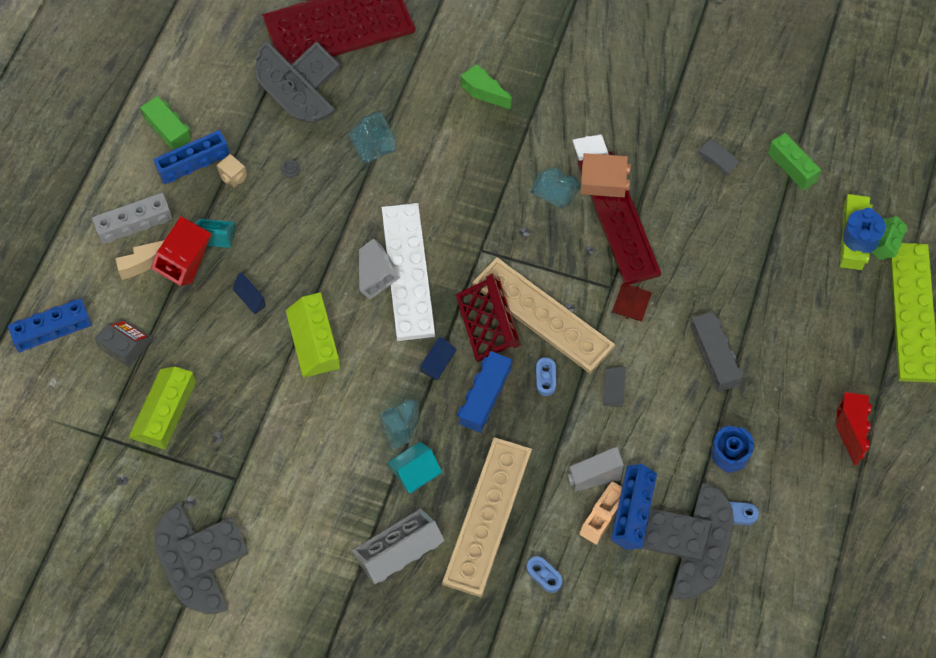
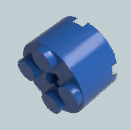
M872 208L853 212L849 216L843 231V241L846 246L855 252L856 250L862 251V253L874 251L880 244L886 229L883 218L874 212Z
M726 426L720 429L714 438L710 451L714 463L725 472L739 471L746 467L750 461L754 450V440L746 429Z

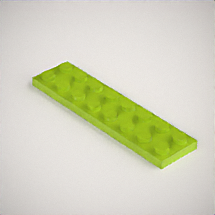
M901 243L896 257L890 258L898 380L936 383V330L928 244Z

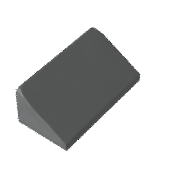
M625 367L605 369L603 406L623 407Z

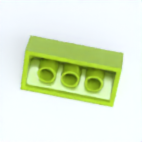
M321 292L301 297L286 310L303 378L341 369Z
M175 366L160 369L130 432V439L166 450L196 384L193 372Z

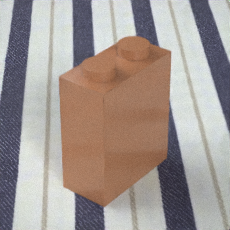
M583 153L580 194L625 197V191H629L630 179H626L627 175H630L631 164H627L628 156Z

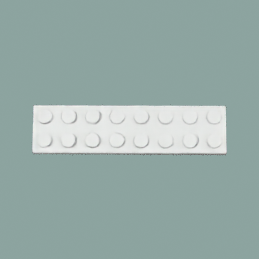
M418 203L382 207L387 255L400 277L391 284L397 341L435 337Z

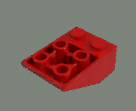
M180 216L156 252L151 269L179 286L193 283L212 233Z
M845 392L837 407L836 428L853 464L858 465L860 460L864 459L865 451L868 452L870 441L866 438L871 426V422L868 421V415L871 413L872 404L869 403V395Z

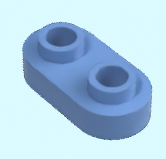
M542 358L536 364V388L538 393L543 396H550L556 390V365L550 358ZM548 368L549 371H543L542 369ZM547 385L550 388L544 389L543 386Z
M729 502L734 515V524L752 525L757 521L759 511L754 505ZM745 511H750L752 515H747Z
M536 556L528 561L527 573L545 591L555 593L560 590L562 577L545 559ZM538 566L541 570L536 572L533 568ZM553 580L556 584L551 586L548 584V581Z

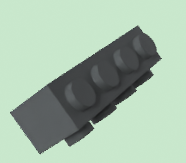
M714 311L692 317L690 328L717 392L740 386L743 372L736 365L735 353L733 350L730 351L728 337L721 330L722 324L720 319L716 318Z

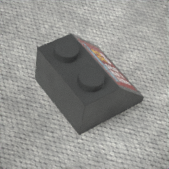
M124 319L106 324L94 338L99 349L128 368L153 340L151 336Z

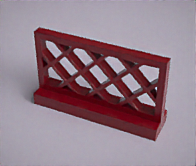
M493 273L486 276L487 280L456 294L477 362L482 361L485 356L488 357L491 351L499 353L510 347L515 349L521 346L501 281ZM487 286L488 292L485 298L479 296L481 289ZM472 295L473 297L469 305L464 304L462 298ZM477 298L484 300L479 310L473 308ZM488 302L493 304L490 314L484 312ZM471 310L478 312L474 322L468 318ZM482 314L489 316L485 326L478 324ZM493 318L498 320L499 323L496 331L489 329ZM476 327L483 329L479 339L474 337L473 334ZM487 331L494 333L490 343L483 341ZM498 335L502 336L505 343L495 346ZM481 343L488 345L486 352L480 355L478 350Z

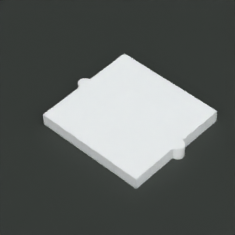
M602 134L573 139V145L579 161L583 160V153L608 155Z

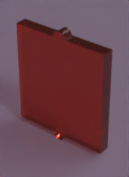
M622 283L612 313L625 316L626 319L631 318L642 322L652 292L639 289L638 286H625Z

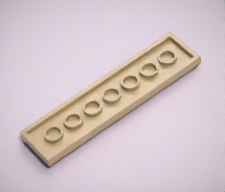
M496 258L473 281L474 286L487 280L486 276L493 273L501 281L511 315L590 374L615 348L613 342L499 258ZM487 286L480 291L485 296L488 292Z
M494 437L442 582L444 586L482 598L532 452L531 448Z

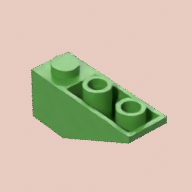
M476 64L461 75V87L472 97L507 109L511 108L512 97L510 93L504 91L499 83L488 75L485 69H481Z

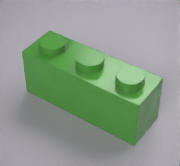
M157 96L140 107L143 118L172 150L182 147L191 141L190 128L186 123L182 124L178 114L170 110V106L165 100L162 101Z
M786 133L771 141L768 154L803 191L818 181L821 169Z

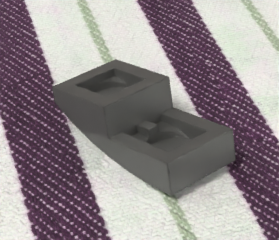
M710 139L697 151L709 165L714 163L724 175H727L739 163L726 149Z

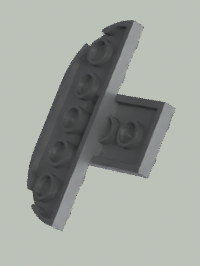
M267 40L262 44L256 55V77L262 87L289 115L300 121L317 122L330 117L336 112L316 90L341 66L317 41L292 65Z
M702 483L693 517L652 509L642 548L682 558L672 595L673 599L688 600L699 597L698 595L711 590L720 579L734 529V515L729 501L718 489Z
M179 503L165 513L155 532L157 555L176 597L184 606L203 614L225 612L228 608L211 572L248 555V550L232 517L194 534Z

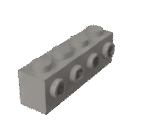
M163 193L92 217L102 244L111 243L116 239L128 237L133 233L148 230L153 226L165 224L173 220Z

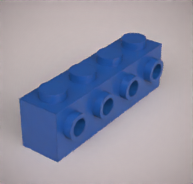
M220 130L161 155L153 159L158 175L165 185L174 182L182 176L189 175L193 171L207 167L211 163L223 160L230 153L226 140Z
M82 299L71 300L62 306L52 307L43 313H36L29 318L17 320L7 326L13 343L20 353L90 327L92 324Z
M492 351L488 357H484L481 364L482 370L476 374L473 381L475 385L472 390H468L465 398L467 401L464 406L461 405L457 414L460 425L479 433L482 432L512 369V359Z
M643 464L626 467L611 541L626 550L641 549L643 546L657 473Z

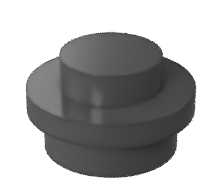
M287 160L283 163L281 171L285 177L292 178L298 175L300 168L295 161Z

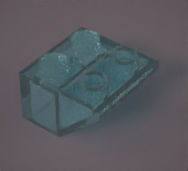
M381 111L364 117L349 133V137L362 163L396 151L395 137Z
M552 167L538 173L530 193L562 209L567 207L580 189L581 183L577 182V178L570 175L566 176L562 174L561 170Z
M417 399L406 400L400 406L394 409L389 408L380 415L382 431L392 450L411 441L419 420Z

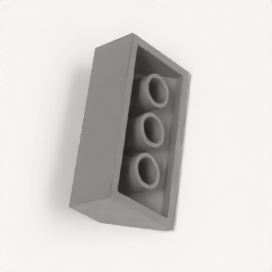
M418 509L352 550V553L368 578L376 584L386 580L395 571L402 570L408 563L420 559L429 550L436 549L440 543L444 542V539L436 522L423 510Z

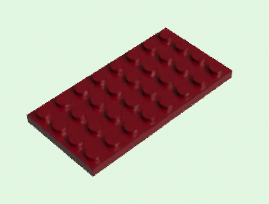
M310 0L262 14L273 47L290 65L316 41L334 57L415 33V26L403 0Z

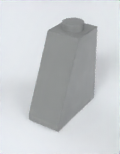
M375 239L367 242L359 249V289L367 298L372 299L400 278L383 246Z
M618 447L570 466L567 480L569 486L573 485L574 492L611 483V481L621 480L624 465Z

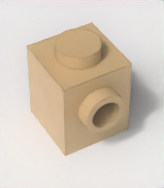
M231 154L217 164L219 175L226 184L229 183L235 187L241 184L247 177L245 166Z

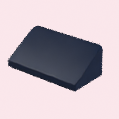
M239 273L233 290L248 308L256 314L266 307L264 297L243 273Z
M439 337L420 366L421 372L438 381L457 349L444 338Z

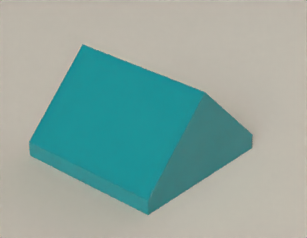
M198 219L195 222L196 225L212 233L207 246L231 248L235 222Z
M418 442L387 462L409 494L442 474V470L431 449L422 442Z

